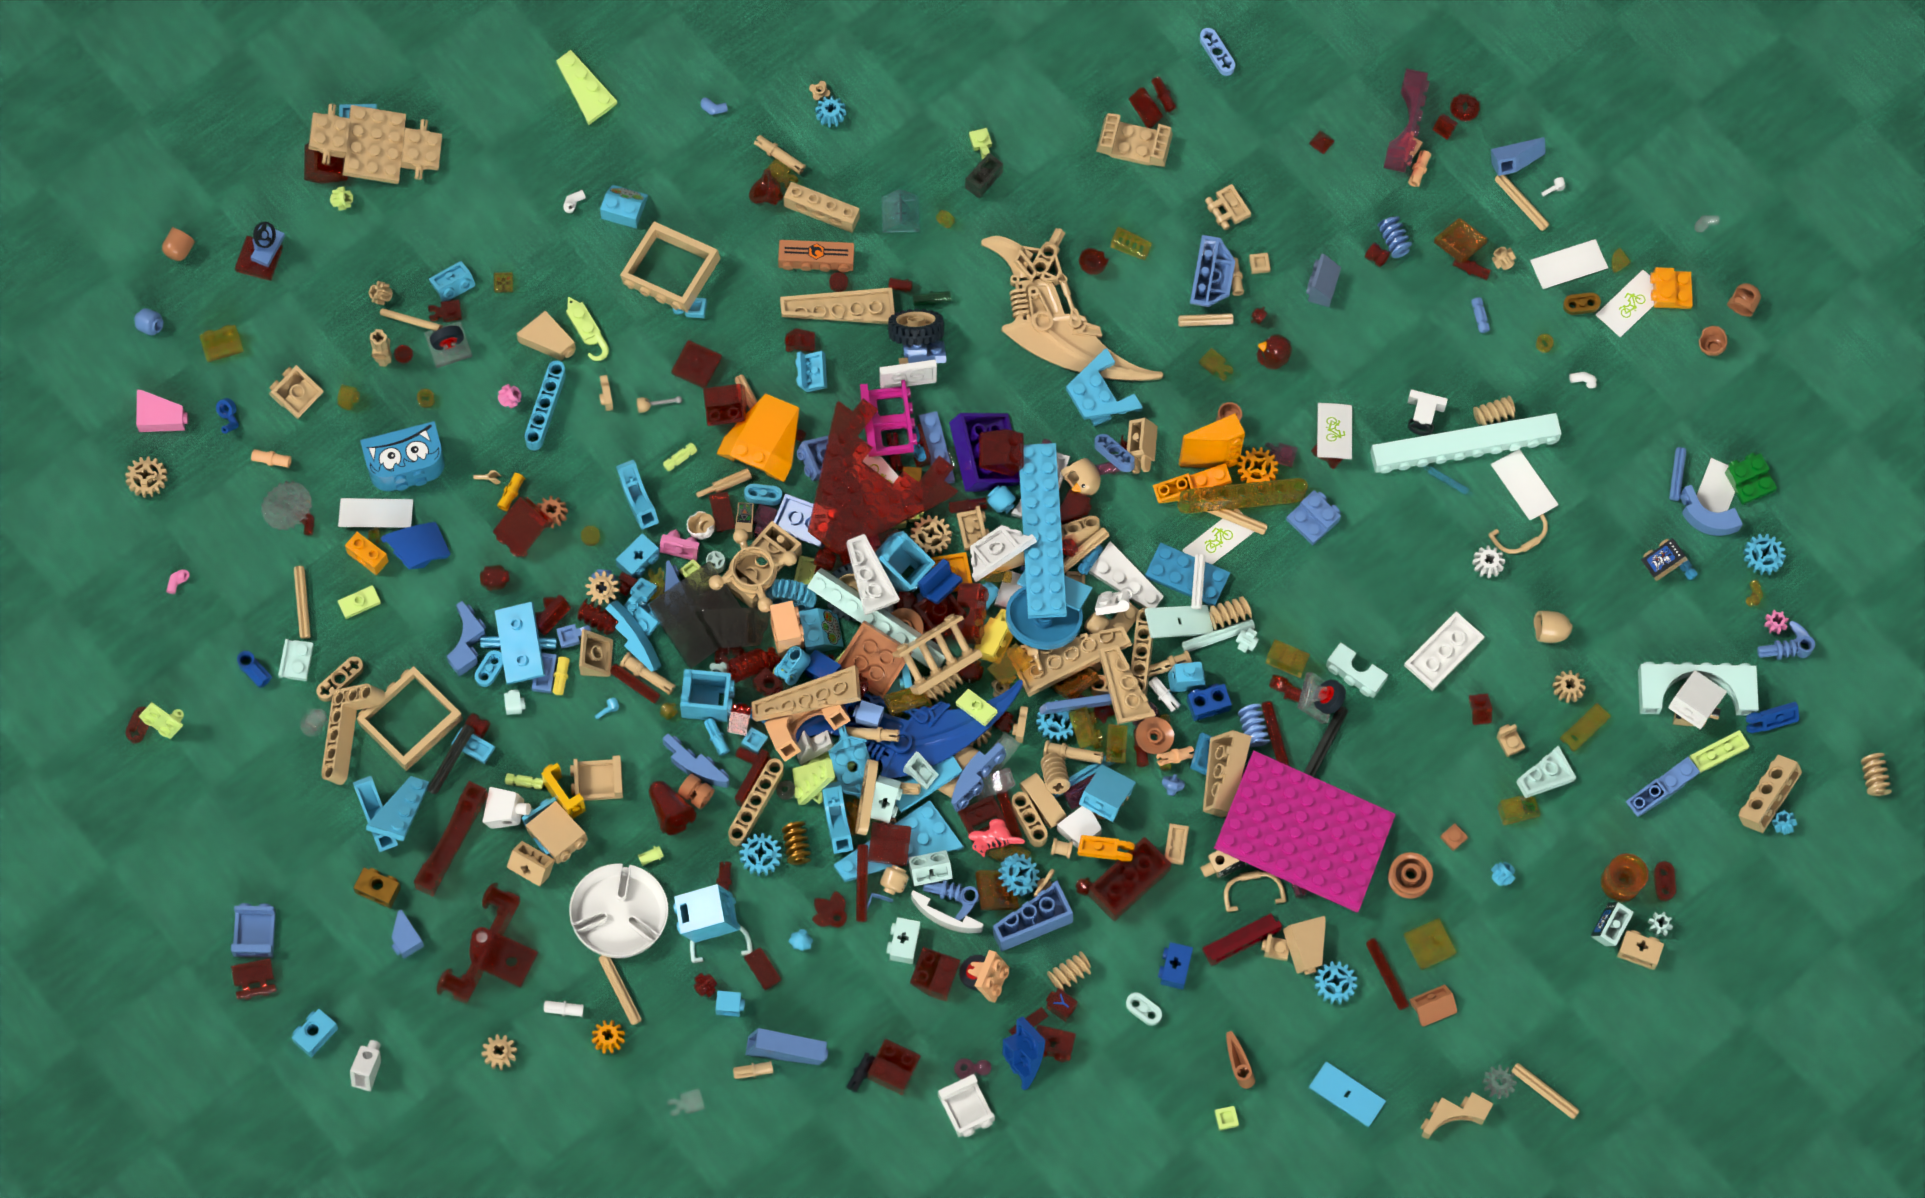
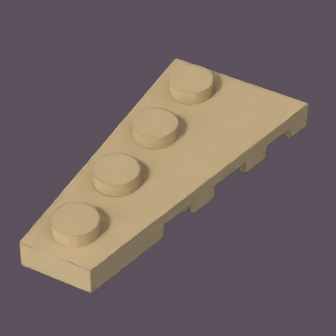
M1119 645L1099 649L1098 652L1117 724L1155 717L1156 714L1149 706L1147 697L1142 693L1138 681L1133 676Z

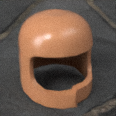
M172 227L162 244V251L168 258L174 261H182L190 252L195 240L188 234Z
M1741 284L1736 288L1727 306L1742 316L1750 317L1760 302L1761 293L1752 284Z

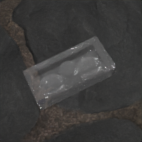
M1006 732L995 743L996 745L999 742L1004 746L1007 754L1002 763L992 768L991 771L996 775L1020 746V743Z

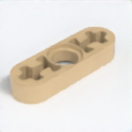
M350 657L321 682L316 690L319 699L324 702L332 700L336 690L347 687L364 670L362 660L358 657ZM352 663L355 665L358 663L357 670L355 668L351 669ZM337 675H344L346 679L343 683L338 684L335 682V677ZM322 689H329L330 694H323Z

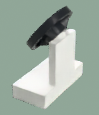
M1411 390L1407 403L1417 406L1414 418L1408 422L1409 430L1418 435H1431L1434 431L1432 420L1435 410L1444 412L1448 399Z

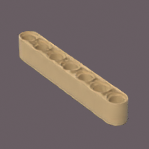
M1087 516L1061 525L1063 552L1081 546L1101 529L1099 518ZM1024 551L985 577L1025 565Z

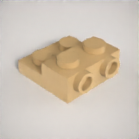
M296 365L293 369L289 366L282 374L284 378L280 382L276 380L269 387L271 389L269 395L298 419L324 391Z

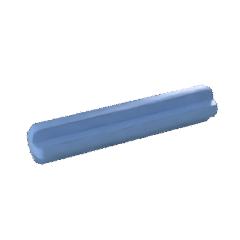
M1677 447L1675 451L1669 499L1672 501H1679L1686 458V449Z

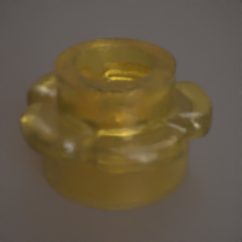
M667 702L660 708V715L666 720L673 718L678 712L675 703Z

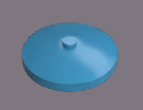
M1022 587L1010 597L1006 607L1005 620L1009 631L1021 643L1036 649L1051 650L1061 648L1076 638L1081 629L1083 613L1082 609L1077 611L1066 606L1067 617L1028 619L1026 588Z

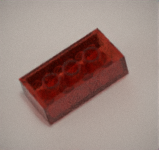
M1143 837L1135 845L1134 850L1127 852L1133 855L1131 861L1118 860L1088 888L1087 895L1114 922L1171 871L1172 863L1146 837Z

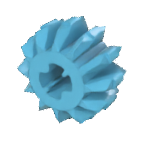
M824 96L823 102L818 101L815 113L817 114L816 119L821 120L822 126L828 123L830 128L831 124L837 127L838 122L843 123L846 110L845 104L841 103L840 98L834 100L833 96L830 99Z

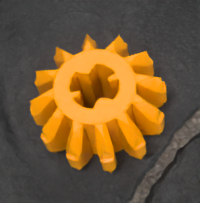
M604 1020L603 1027L597 1024L596 1028L598 1031H592V1035L595 1036L592 1038V1043L596 1044L595 1049L599 1050L602 1048L603 1054L607 1052V1049L613 1054L614 1047L620 1050L621 1046L619 1044L625 1043V1039L622 1038L625 1032L620 1031L621 1025L615 1026L613 1020H611L610 1025H607L606 1020ZM611 1034L612 1039L605 1040V1035Z

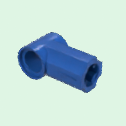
M250 651L239 653L237 662L240 670L245 672L259 689L267 685L272 676L254 658V655ZM244 659H250L251 663L248 665H243L242 661Z

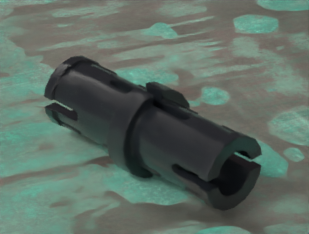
M869 1053L864 1054L858 1067L854 1068V1074L846 1085V1088L848 1090L852 1089L854 1093L858 1092L864 1078L867 1079L868 1072L874 1061H876V1058L873 1055L870 1057Z

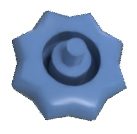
M1173 774V777L1164 776L1162 785L1167 790L1168 795L1175 796L1176 792L1183 790L1185 781L1177 778V774Z

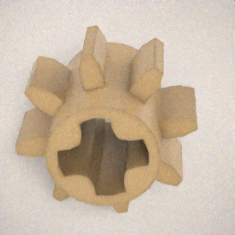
M1500 247L1494 251L1495 257L1492 258L1497 269L1501 267L1503 270H1507L1514 265L1516 256L1511 248Z
M377 281V285H372L369 289V296L372 298V302L384 305L385 301H390L393 294L392 289L389 288L390 284Z

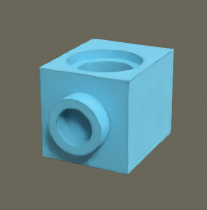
M717 991L716 1015L740 1017V1011H744L745 999H742L741 993Z

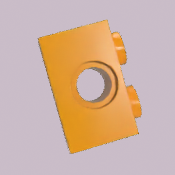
M356 532L345 545L347 554L376 576L389 562L387 554L359 532Z

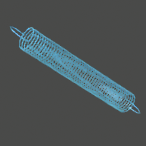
M1432 467L1429 469L1428 474L1441 478L1439 480H1442V482L1447 481L1444 483L1453 486L1452 488L1459 489L1458 491L1465 492L1463 494L1468 493L1466 491L1469 490H1465L1467 487L1457 481L1454 482L1451 478L1447 479L1449 477L1446 475L1441 476L1443 473Z

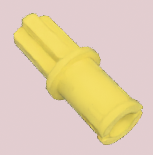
M558 657L552 690L555 695L564 694L565 683L569 677L567 672L570 659L567 657Z

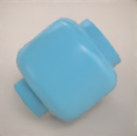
M998 485L987 495L989 497L987 500L988 504L997 513L1004 511L1007 514L1014 507L1015 496L1006 486L1000 487Z

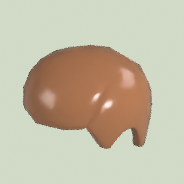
M1709 326L1703 329L1699 339L1700 349L1707 356H1718L1723 353L1728 343L1725 330L1719 326Z

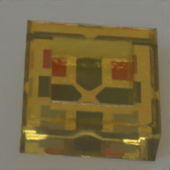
M513 272L494 273V293L513 292Z

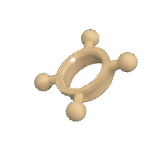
M737 529L733 534V539L736 543L740 544L741 550L731 560L729 574L722 577L720 575L711 576L709 586L713 590H720L724 584L732 582L735 588L743 593L757 594L759 598L758 609L761 612H769L770 605H773V602L770 598L766 597L765 591L772 586L777 577V566L783 564L793 566L797 562V555L793 551H786L782 557L774 559L762 548L748 547L747 531ZM748 555L763 557L770 566L766 579L757 584H747L741 581L736 574V566L742 558Z

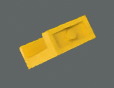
M550 764L545 767L541 773L543 784L551 796L557 799V803L572 819L585 812L584 799L580 793L569 799L557 783V780L562 778L559 764Z

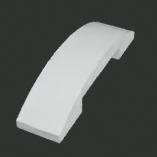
M912 891L911 900L914 905L934 923L961 933H981L983 931V923L968 916H965L963 922L929 907L930 898Z

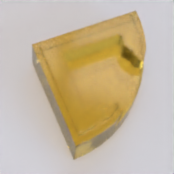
M1620 247L1614 252L1611 261L1614 273L1630 264V260Z

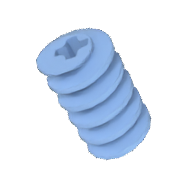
M1259 703L1248 705L1238 712L1239 717H1241L1242 731H1244V734L1252 736L1249 747H1260L1270 742L1269 739H1264L1268 736V732H1262L1267 728L1266 725H1260L1265 719L1259 718L1263 714V711H1257V709L1261 708Z

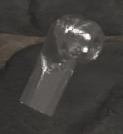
M1701 216L1695 223V230L1701 233L1709 225H1719V216Z

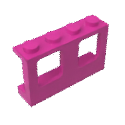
M901 380V387L868 390V384H860L869 457L914 452V445L917 444V435L912 433V429H915L914 418H910V414H913L912 402H908V398H911L910 387H906L905 380ZM890 398L903 399L904 413L885 416L878 414V400ZM901 428L907 430L909 440L907 445L883 446L881 437L883 430Z

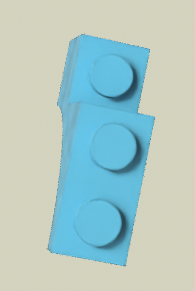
M371 776L353 782L368 823L383 807ZM372 832L379 852L398 846L396 839Z

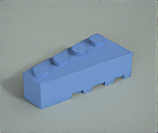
M1057 880L1051 884L1052 886L1038 893L1034 899L1029 902L1027 901L1017 911L1010 913L993 926V936L1001 952L1073 923V912Z

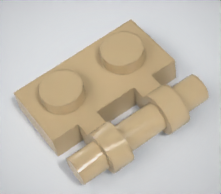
M1232 184L1216 192L1218 200L1213 201L1211 197L1205 199L1209 212L1214 214L1217 224L1222 226L1224 230L1230 228L1227 222L1230 219L1236 225L1251 217L1250 210ZM1223 206L1227 213L1222 214L1219 207Z

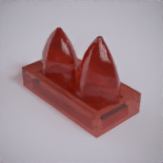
M560 594L557 597H544L543 603L546 609L543 612H535L537 628L543 635H546L571 609L566 599Z

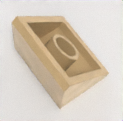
M585 629L582 630L579 660L580 675L603 677L611 675L613 639Z

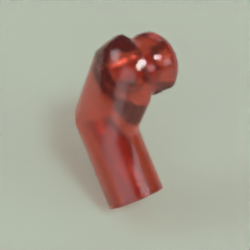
M301 508L295 512V516L304 525V534L307 536L313 535L314 517L308 511Z

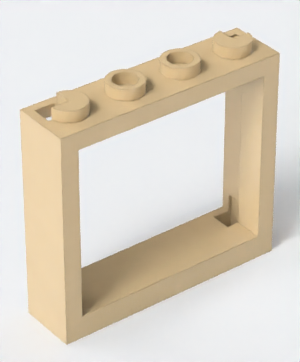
M653 222L620 276L623 284L628 286L629 289L634 288L646 297H654L658 302L662 304L667 303L675 310L680 309L688 312L721 258L717 249L657 222ZM656 238L706 259L682 297L633 275Z
M414 666L410 670H405L396 683L392 682L387 687L385 698L381 705L362 709L357 717L358 724L405 771L412 767L463 720L462 713ZM416 678L450 714L403 756L368 720Z

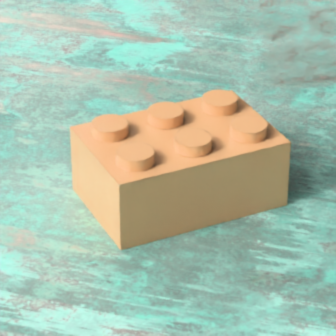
M793 601L770 605L771 628L779 660H782L787 651L793 646L804 649L803 627L800 624L798 607H794Z

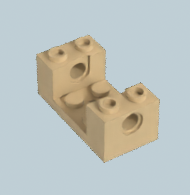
M773 521L767 525L749 546L764 549L774 559L782 557L786 551H793L797 555V559L802 554L801 543ZM748 555L738 562L736 574L741 581L747 584L760 583L769 574L770 566L768 562L765 565H759L757 559L761 556ZM785 564L777 566V573L784 567ZM732 582L723 585L725 589L751 609L757 606L759 601L757 594L743 593L735 588Z

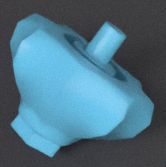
M800 929L798 932L791 934L788 942L793 946V949L803 951L811 948L813 939L805 929Z

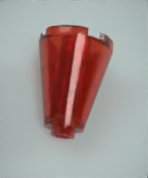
M656 781L651 784L648 792L662 833H667V835L671 836L687 829L686 824L689 822L692 824L696 818L694 808L664 781Z

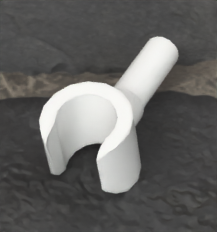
M1556 178L1554 180L1555 186L1541 192L1542 196L1553 191L1564 190V178Z

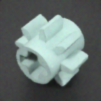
M1251 628L1248 631L1242 630L1235 641L1239 643L1238 649L1244 653L1248 649L1253 651L1259 641L1256 637L1257 632Z
M1655 912L1653 914L1654 919L1650 918L1648 920V923L1652 924L1649 931H1654L1656 937L1662 933L1666 936L1668 934L1666 929L1671 930L1673 928L1669 924L1672 917L1668 918L1665 912L1660 915Z

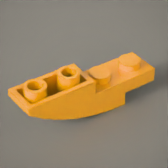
M1225 463L1192 475L1187 473L1155 484L1153 488L1158 503H1168L1213 492L1215 488L1232 483Z

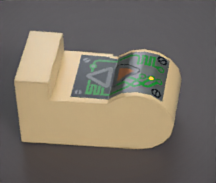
M738 502L735 531L737 529L746 530L748 539L753 538L754 503Z

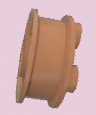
M1413 852L1399 855L1393 861L1388 873L1391 889L1397 895L1407 899L1422 896L1428 890L1433 878V869L1430 862L1424 856ZM1407 872H1412V873H1414V874H1415V878H1414V879H1409V878L1406 876V873H1407Z

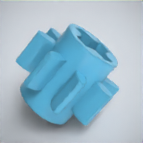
M1783 810L1776 813V818L1772 820L1776 833L1781 832L1786 835L1794 832L1793 828L1797 825V821L1794 819L1793 812L1789 814Z
M1508 862L1496 863L1491 869L1493 872L1492 880L1500 886H1507L1516 878L1513 876L1515 869Z

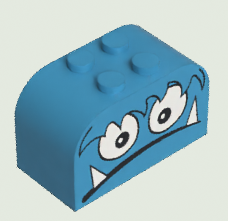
M435 421L360 440L371 482L380 490L402 491L409 486H421L439 477L444 470L445 461Z

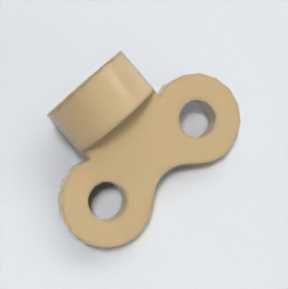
M1054 869L1049 871L1046 878H1042L1037 882L1038 886L1036 887L1034 897L1042 890L1052 886L1050 880L1055 873Z

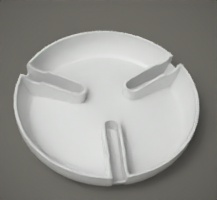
M610 864L590 872L576 886L570 901V921L579 940L591 951L610 958H627L644 952L661 936L668 918V902L660 883L647 871L633 865H629L628 868L623 867V864Z

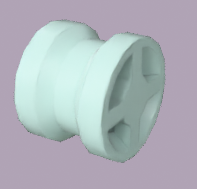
M712 551L707 555L706 565L708 571L713 574L723 572L725 569V557L721 552Z

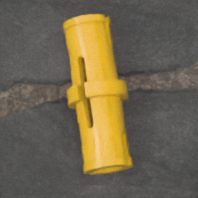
M519 473L513 474L510 483L503 490L504 493L497 507L503 511H508L512 501L518 496L519 488L525 477Z

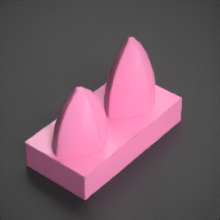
M675 529L667 535L662 534L660 553L697 561L700 543L693 537H689L686 540L681 539L678 530Z

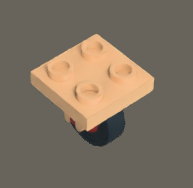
M989 950L986 957L983 955H973L964 960L960 966V980L966 987L972 990H979L988 1001L996 1002L997 997L1001 994L1004 980L1009 975L1010 967L997 952Z

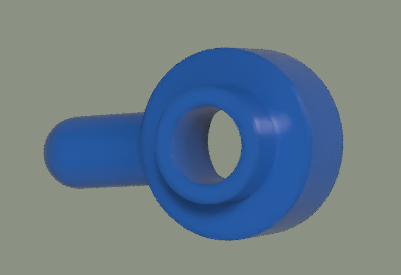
M229 398L218 401L216 404L218 415L222 418H227L229 424L221 428V431L226 434L239 427V423L234 416L236 405Z

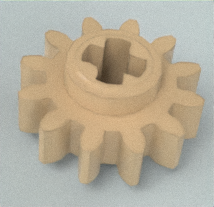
M603 571L602 576L595 572V579L592 577L588 578L592 583L585 585V587L590 588L586 595H593L592 602L598 599V604L602 605L603 600L609 604V598L617 599L614 592H620V589L615 588L619 581H612L614 579L613 574L607 577L606 571ZM602 583L607 587V590H603V593L598 589L599 585L602 586Z
M496 1034V1040L493 1041L489 1037V1045L483 1044V1048L487 1051L481 1054L482 1057H488L484 1061L486 1065L491 1063L493 1070L496 1068V1065H499L502 1071L504 1064L511 1067L509 1060L516 1061V1057L512 1053H516L517 1048L512 1047L514 1045L513 1040L507 1042V1035L500 1039L499 1035ZM496 1050L503 1051V1054H496Z

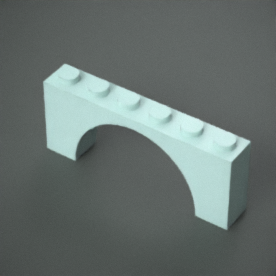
M1645 662L1638 669L1640 714H1659L1667 689L1677 681L1689 678L1694 670L1727 691L1734 704L1736 715L1747 716L1753 712L1757 713L1759 710L1756 666H1751L1749 663L1731 665L1730 663H1722L1720 665L1702 663L1701 665H1693L1691 662H1685L1678 665L1673 662H1665L1663 664Z

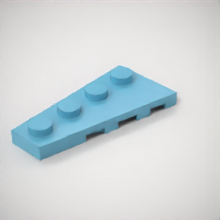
M410 776L366 826V830L404 841L427 791L429 781Z

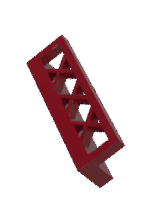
M1272 913L1203 947L1202 951L1212 967L1263 941V938L1267 939L1268 934L1273 936L1279 933L1282 925L1280 921L1276 922Z

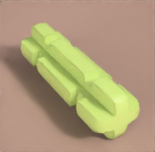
M693 443L686 445L685 449L682 448L672 455L671 459L668 458L663 462L664 468L667 471L674 469L675 465L678 466L688 459L689 455L692 456L697 452L696 446Z
M506 774L505 783L507 785L516 784V786L534 787V789L539 790L543 788L542 778L533 779L530 776Z

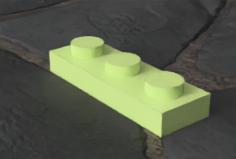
M1739 730L1690 755L1689 758L1700 773L1747 750L1750 746Z

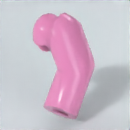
M182 569L171 574L166 592L176 594L177 586L187 581L190 577L189 571Z

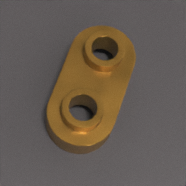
M1595 293L1569 295L1564 300L1563 309L1570 315L1593 313L1599 309L1601 299ZM1588 302L1593 303V306H1589ZM1573 304L1575 308H1571L1569 305Z

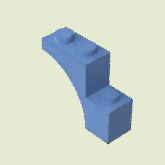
M463 601L456 605L457 612L463 621L462 635L457 646L447 655L448 663L459 677L478 664V654L472 645L480 641L482 636H486L484 630L486 626L481 619L477 620L474 617L475 612L469 604L465 605Z

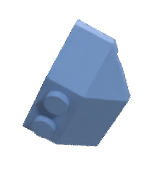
M1202 235L1190 304L1209 307L1230 295L1235 260L1223 244L1224 242L1221 238Z

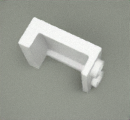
M1694 670L1668 708L1701 729L1717 705L1720 704L1727 691Z
M974 1074L938 1091V1097L958 1137L971 1136L975 1133L974 1130L980 1127L985 1129L995 1121V1115L991 1112Z

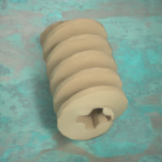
M1508 396L1507 399L1503 397L1500 401L1488 402L1486 406L1482 404L1479 408L1474 407L1473 413L1477 424L1484 426L1487 425V422L1494 424V420L1497 423H1501V417L1508 421V415L1515 419V406L1512 398Z
M1243 596L1239 597V602L1237 599H1232V604L1229 601H1225L1224 605L1219 603L1217 608L1214 605L1210 607L1209 615L1214 630H1217L1218 623L1223 628L1224 621L1228 625H1231V619L1238 623L1239 617L1245 621L1246 614L1252 619L1250 606Z
M958 672L922 693V695L932 705V699L939 702L938 695L944 698L943 691L950 694V686L957 689L956 682L962 685L963 681Z
M1057 753L1045 755L1040 762L1046 789L1053 794L1065 793L1070 788V781L1064 759L1059 757Z
M1884 753L1871 754L1861 760L1863 765L1862 771L1865 773L1864 779L1867 780L1865 786L1868 787V795L1883 796L1892 792V790L1886 789V787L1891 785L1890 782H1884V780L1889 778V775H1883L1888 769L1881 767V765L1886 764L1885 760H1880L1881 757L1885 756Z
M1080 951L1079 956L1073 955V961L1067 959L1066 965L1060 963L1059 969L1054 967L1052 969L1053 973L1047 971L1049 979L1056 988L1065 991L1063 985L1066 984L1068 987H1071L1070 980L1078 983L1077 976L1084 979L1083 972L1091 974L1090 963L1083 952Z

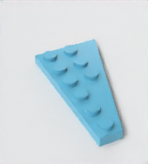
M929 800L835 863L834 868L844 882L879 871L883 872L887 867H892V865L897 867L909 864V857L945 850L947 852L963 849V845Z

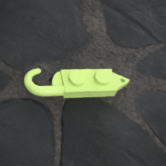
M568 297L566 314L581 339L587 345L598 343L602 349L601 355L594 356L588 353V356L594 361L604 360L609 354V347L583 302L579 303Z

